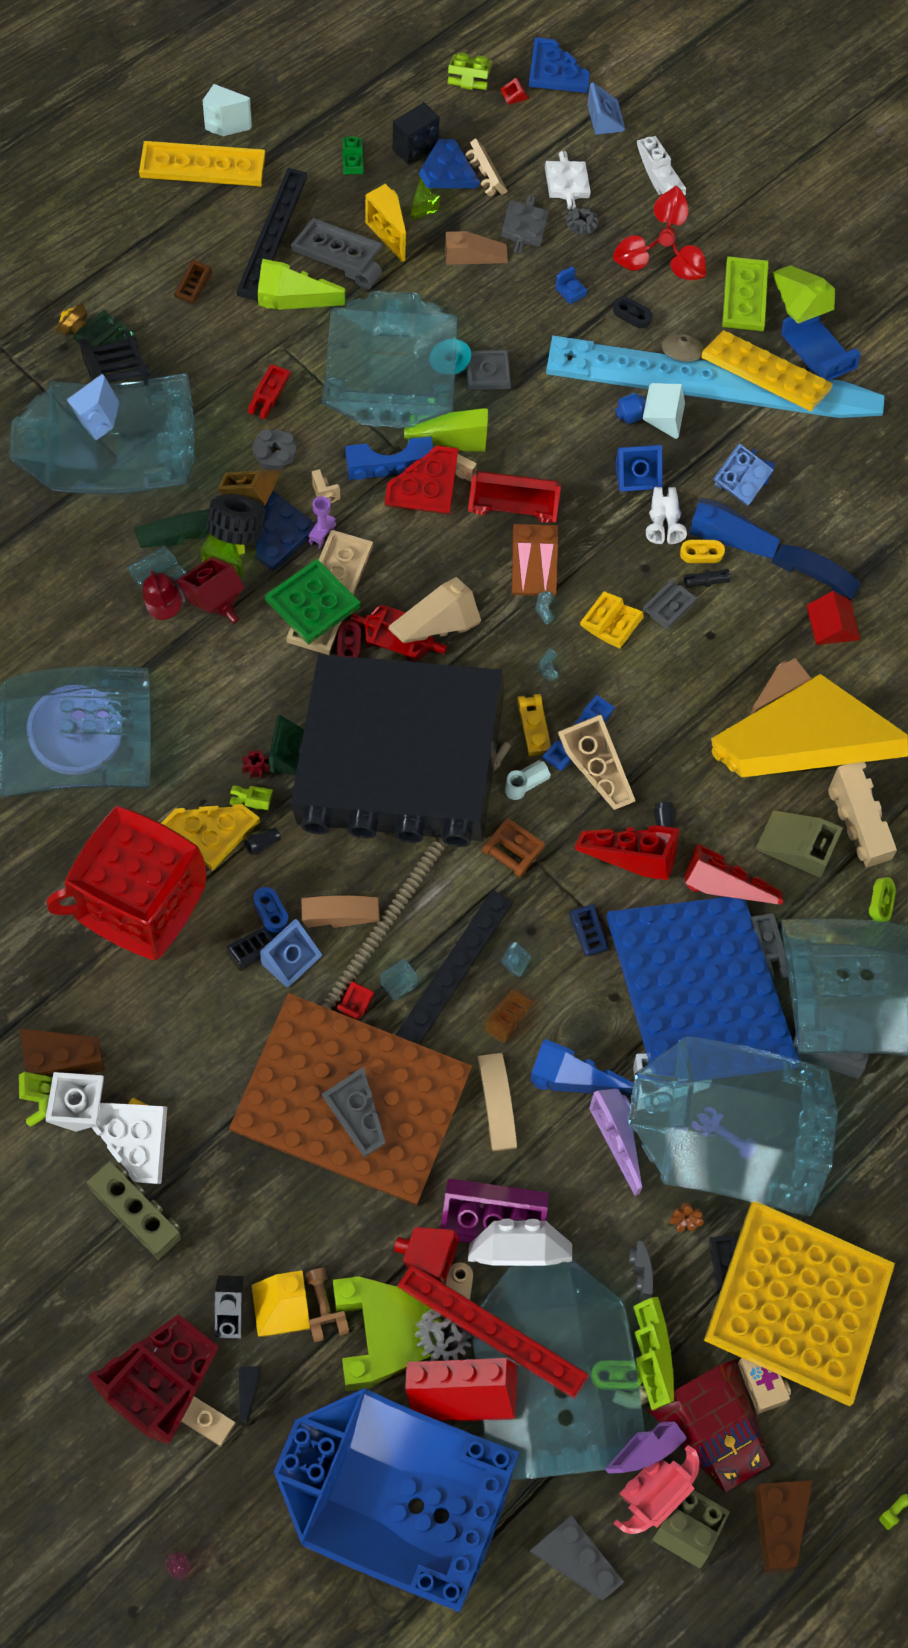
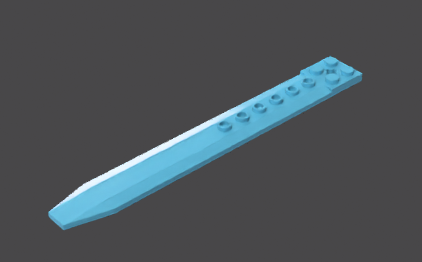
M553 335L546 370L548 375L649 389L651 383L682 384L684 395L836 418L882 416L884 407V395L845 381L832 379L829 380V382L833 383L831 391L811 412L707 360L697 359L695 361L683 362L672 359L666 354L594 344L593 341ZM571 355L575 358H572V360H568V357L566 356Z

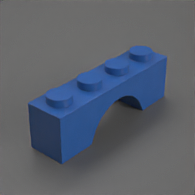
M429 436L409 439L407 447L402 452L388 456L374 452L367 444L345 446L349 480H362L371 477L381 478L389 475H400L406 468L418 459L420 460L433 449L432 438Z

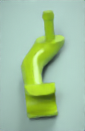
M908 1493L901 1495L880 1516L879 1521L887 1530H890L900 1521L897 1515L903 1508L908 1506Z

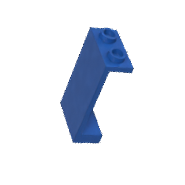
M820 315L799 324L791 316L784 319L781 335L815 375L829 381L858 368L861 353L856 348L846 352L819 320Z

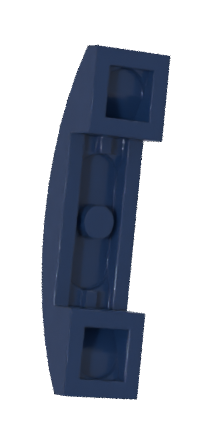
M781 545L772 560L773 564L789 572L796 569L831 586V592L835 591L849 600L853 599L861 584L853 575L838 564L803 548Z

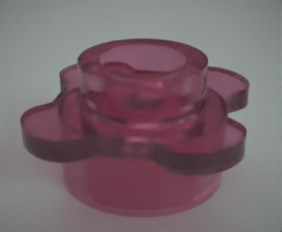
M177 1552L176 1554L170 1553L166 1559V1567L169 1573L174 1578L178 1577L183 1581L191 1570V1565L187 1558L181 1552Z

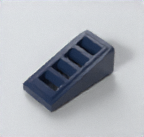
M594 904L571 910L568 913L585 957L609 950ZM588 915L589 919L580 922L579 917ZM592 924L593 928L583 930L582 926ZM595 932L596 937L586 939L585 935ZM599 941V946L589 948V943Z

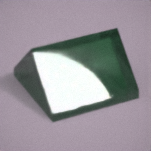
M281 715L276 717L269 753L270 772L296 776L304 729Z

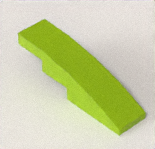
M652 1297L633 1307L640 1326V1330L634 1333L642 1355L636 1358V1362L651 1410H656L674 1402V1376L671 1349L659 1298Z

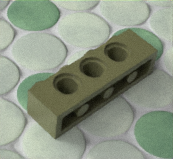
M109 1161L87 1181L89 1190L159 1260L181 1240L180 1226L171 1217L167 1220L161 1214L163 1209L155 1200L149 1202L144 1197L146 1193L137 1182L132 1184L127 1179L128 1173L119 1164L115 1167ZM116 1187L125 1188L124 1193L119 1196L113 1195L112 1191ZM135 1204L143 1206L142 1210L138 1213L129 1212L131 1206ZM158 1222L160 1226L156 1231H148L146 1229L148 1224Z

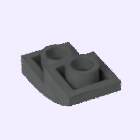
M637 1241L635 1248H630L628 1263L633 1264L632 1272L642 1274L637 1276L636 1290L640 1291L639 1299L647 1300L651 1298L653 1293L652 1266L643 1241Z

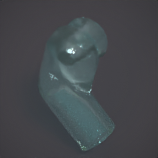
M543 591L538 595L535 606L537 613L545 624H549L554 620V616L548 609L549 604L554 600V596L551 592Z

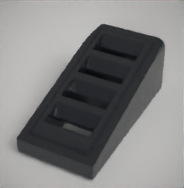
M265 926L226 947L228 956L240 971L261 958L260 951L267 945L261 936L265 934L270 942L275 938L273 933L267 930ZM257 940L262 948L258 949L254 941ZM250 945L254 952L250 953L246 946ZM242 950L246 956L242 957L238 951Z
M260 1366L239 1368V1420L242 1426H247L261 1377Z

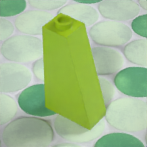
M488 409L409 417V426L404 428V439H408L409 443V439L431 436L433 448L435 446L458 448V451L485 452Z

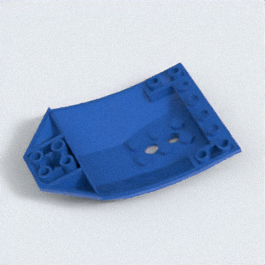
M364 1388L296 1419L275 1467L274 1474L302 1546L387 1584L460 1613L484 1562L500 1519L519 1452L437 1421ZM413 1499H421L424 1502V1509L419 1514H413L409 1511V1504ZM441 1509L449 1512V1519L443 1524H439L434 1520L435 1513Z

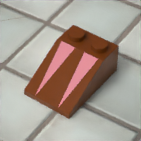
M513 524L512 595L556 596L557 525Z

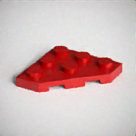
M435 446L428 454L420 460L418 459L406 468L403 473L387 483L384 505L386 507L450 515L458 448Z

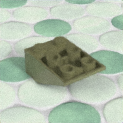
M773 810L755 850L821 878L843 827L822 818Z

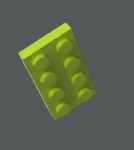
M727 256L722 327L764 331L768 261Z

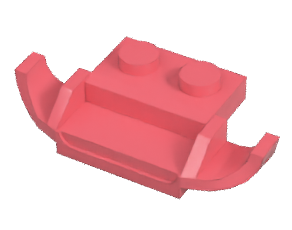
M689 1445L685 1448L687 1456L681 1466L675 1461L668 1464L662 1459L651 1466L643 1468L619 1493L630 1504L628 1508L634 1515L626 1522L616 1520L613 1524L629 1534L643 1532L651 1526L658 1528L695 1489L692 1484L699 1471V1457L696 1450Z

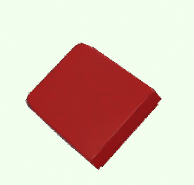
M517 78L500 89L508 105L529 99L523 85Z

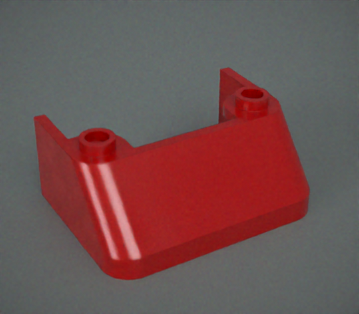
M474 471L468 511H473L474 514L486 515L487 511L495 510L535 515V517L539 518V522L544 523L556 522L561 482Z

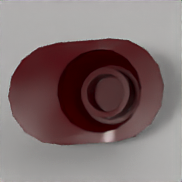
M150 571V575L143 582L142 590L146 608L155 619H170L180 611L182 606V598L177 583L173 578L164 573Z

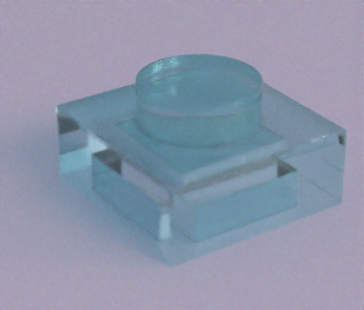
M511 942L500 963L514 976H521L531 956L518 943Z

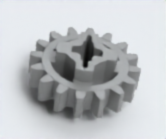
M432 1309L421 1316L423 1320L416 1324L421 1330L415 1333V1337L421 1338L417 1347L425 1348L423 1356L430 1354L432 1355L431 1361H436L438 1358L440 1361L458 1360V1358L466 1355L465 1350L471 1347V1344L466 1340L470 1339L472 1334ZM436 1319H443V1321H442L441 1323L438 1322V1321H436L435 1323L432 1322L433 1320H436ZM447 1347L450 1349L455 1348L452 1351H444Z

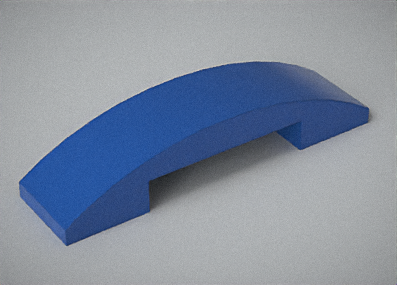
M596 695L573 725L597 715H602L604 723H606L615 707ZM561 740L555 741L542 756L543 760L559 771H562L573 762L566 754Z

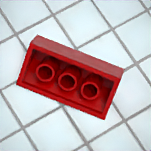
M507 1358L407 1362L405 1389L410 1408L442 1422L516 1419L518 1365Z

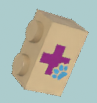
M741 1358L739 1360L738 1366L756 1414L785 1405L790 1400L791 1390L786 1380H782L781 1375Z

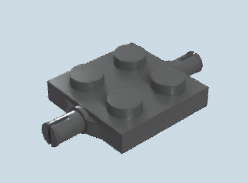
M531 195L527 196L526 204L509 201L500 236L516 242L514 252L517 253L519 247L518 254L522 253L523 246L527 244L540 247L549 210L534 207L535 197L532 196L530 202Z

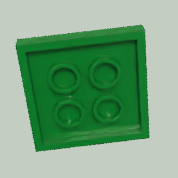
M315 559L265 595V601L308 645L361 607V602L318 559Z

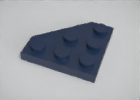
M272 491L264 506L266 514L262 537L256 542V556L261 563L274 571L309 539V534L316 523L276 492Z

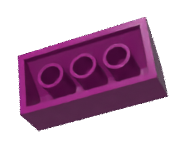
M448 1178L441 1229L453 1230L460 1241L471 1243L494 1221L511 1219L513 1221L537 1219L539 1221H546L549 1193Z

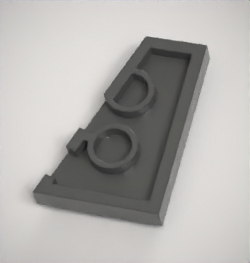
M362 1067L324 1092L322 1098L363 1158H366L384 1146L385 1139L378 1114L376 1113L365 1069Z
M572 1515L529 1551L601 1601L605 1600L624 1583Z

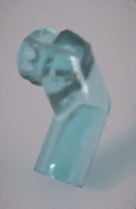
M547 649L538 664L542 676L549 681L555 680L558 676V672L554 670L552 664L557 653L552 649Z

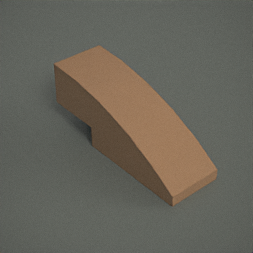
M367 896L302 898V921L308 928L332 925L333 928L380 922L379 899Z

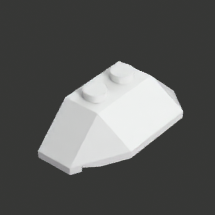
M502 1219L491 1223L469 1244L468 1261H477L488 1265H552L561 1262H571L572 1243L547 1221H539L537 1219H528L526 1221Z

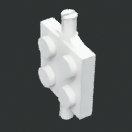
M563 151L559 153L560 161H546L545 163L549 197L567 200V208L569 210L572 208L573 210L576 207L575 199L590 197L591 192L586 163L568 161L567 152L564 151L563 154Z

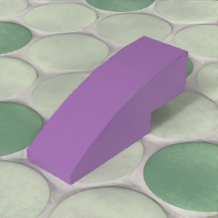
M675 1421L659 1422L652 1431L637 1432L605 1470L607 1473H625L651 1466L676 1450L687 1438Z

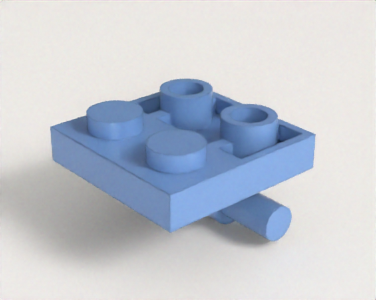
M737 444L713 478V481H715L714 485L719 489L723 487L747 506L766 482L773 469L744 446Z

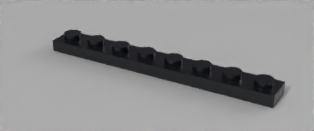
M287 168L238 286L237 296L255 301L258 300L262 260L274 261L307 180V172Z
M494 890L490 892L396 1033V1036L419 1045L422 1043L511 908L512 900Z

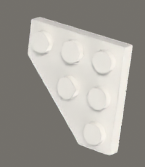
M100 1103L97 1126L92 1127L95 1133L105 1141L109 1151L129 1172L128 1175L133 1182L161 1184L167 1107Z

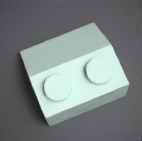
M213 84L203 99L205 130L221 136L250 130L252 127L250 98Z

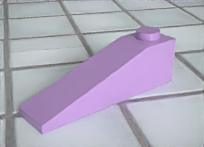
M619 1089L598 1090L593 1094L589 1109L634 1196H637L641 1192L642 1182L629 1110L630 1103L625 1095H621Z

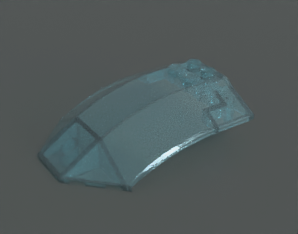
M373 291L369 293V297L361 300L357 298L348 302L345 308L336 307L331 309L322 404L362 425H371L373 427L409 428L452 412L457 316L443 313V308L433 302L429 304L424 302L422 296L417 293Z
M183 373L148 379L149 386H144L142 381L109 384L119 400V407L113 429L98 440H95L84 428L67 399L88 384L56 382L53 379L49 383V388L41 396L38 394L27 405L28 409L20 417L16 416L11 421L9 458L54 491L81 494H122L188 484L195 460V420L188 374Z
M685 1036L672 1048L664 1051L653 1059V1062L635 1073L628 1124L632 1131L637 1132L643 1143L641 1145L649 1160L657 1166L664 1185L721 1194L758 1202L808 1217L812 1216L832 1167L838 1116L828 1069L756 1048Z

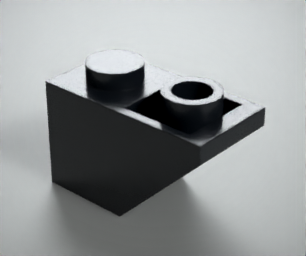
M218 1275L215 1289V1338L241 1339L244 1276Z

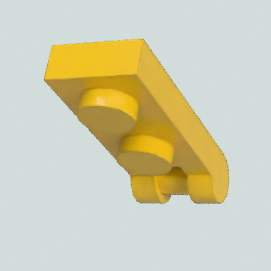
M534 694L533 697L528 698L518 696L517 703L528 757L544 755L551 747L541 694ZM534 706L535 710L527 711V707Z

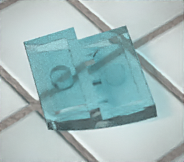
M165 546L127 567L128 572L141 590H143L144 580L150 575L152 570L155 573H164L173 578L178 587L177 580L187 574L177 564L176 557Z

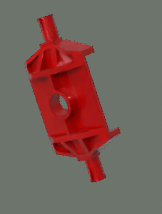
M381 605L370 616L367 615L366 618L354 613L350 621L365 628L366 647L370 648V645L373 644L411 657L412 662H417L428 651L433 650L444 655L447 650V645L434 642L435 638L432 635L428 636L425 640L403 643L388 629L393 622L405 614V612Z

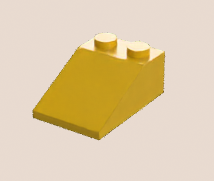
M384 184L365 195V223L403 262L405 261L406 230L397 193Z

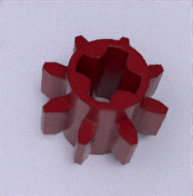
M261 749L259 751L249 750L247 757H242V763L244 764L242 772H248L250 779L253 777H260L262 779L264 772L270 771V765L268 764L270 762L269 755L263 756Z

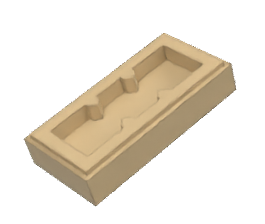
M196 1397L193 1398L181 1421L220 1447L236 1424L233 1420Z

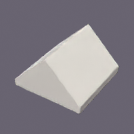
M54 1072L46 1122L75 1132L97 1126L104 1076Z

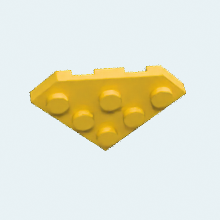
M235 804L233 807L222 808L206 806L194 810H185V808L174 809L161 824L176 831L197 845L202 853L205 865L213 871L244 837L260 823V818L243 804Z

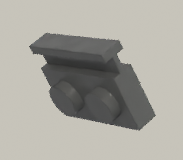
M672 579L643 607V612H647L654 621L668 630L696 603L697 598L681 585L675 584V581Z

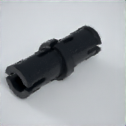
M705 569L699 573L684 574L685 588L703 585L710 587L711 584L730 583L729 569L715 571Z

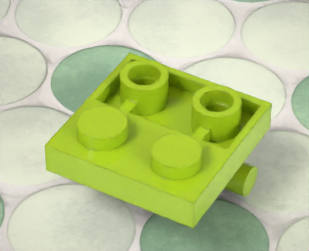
M466 53L454 54L449 64L448 73L462 75V78L448 76L447 84L461 86V89L473 90L475 88L487 90L488 82L477 81L474 78L487 79L492 67V60H488L486 56H476L475 58L469 57Z

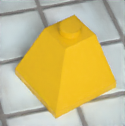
M303 1271L276 1274L252 1284L258 1337L310 1329Z

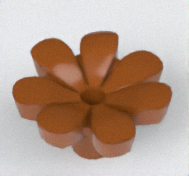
M683 1203L681 1209L676 1208L673 1211L670 1223L677 1224L676 1230L683 1232L686 1227L689 1231L696 1230V1226H702L704 1220L700 1209H692L689 1203Z

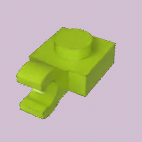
M232 786L230 794H235L239 797H231L230 804L235 805L245 802L247 807L257 810H268L273 790L250 786L249 789Z

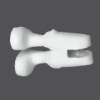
M654 487L652 506L649 512L654 523L646 528V537L650 542L662 544L665 540L663 522L666 519L668 522L667 542L669 544L679 543L686 538L687 529L684 525L677 523L682 513L679 509L676 487H668L667 497H663L662 487Z

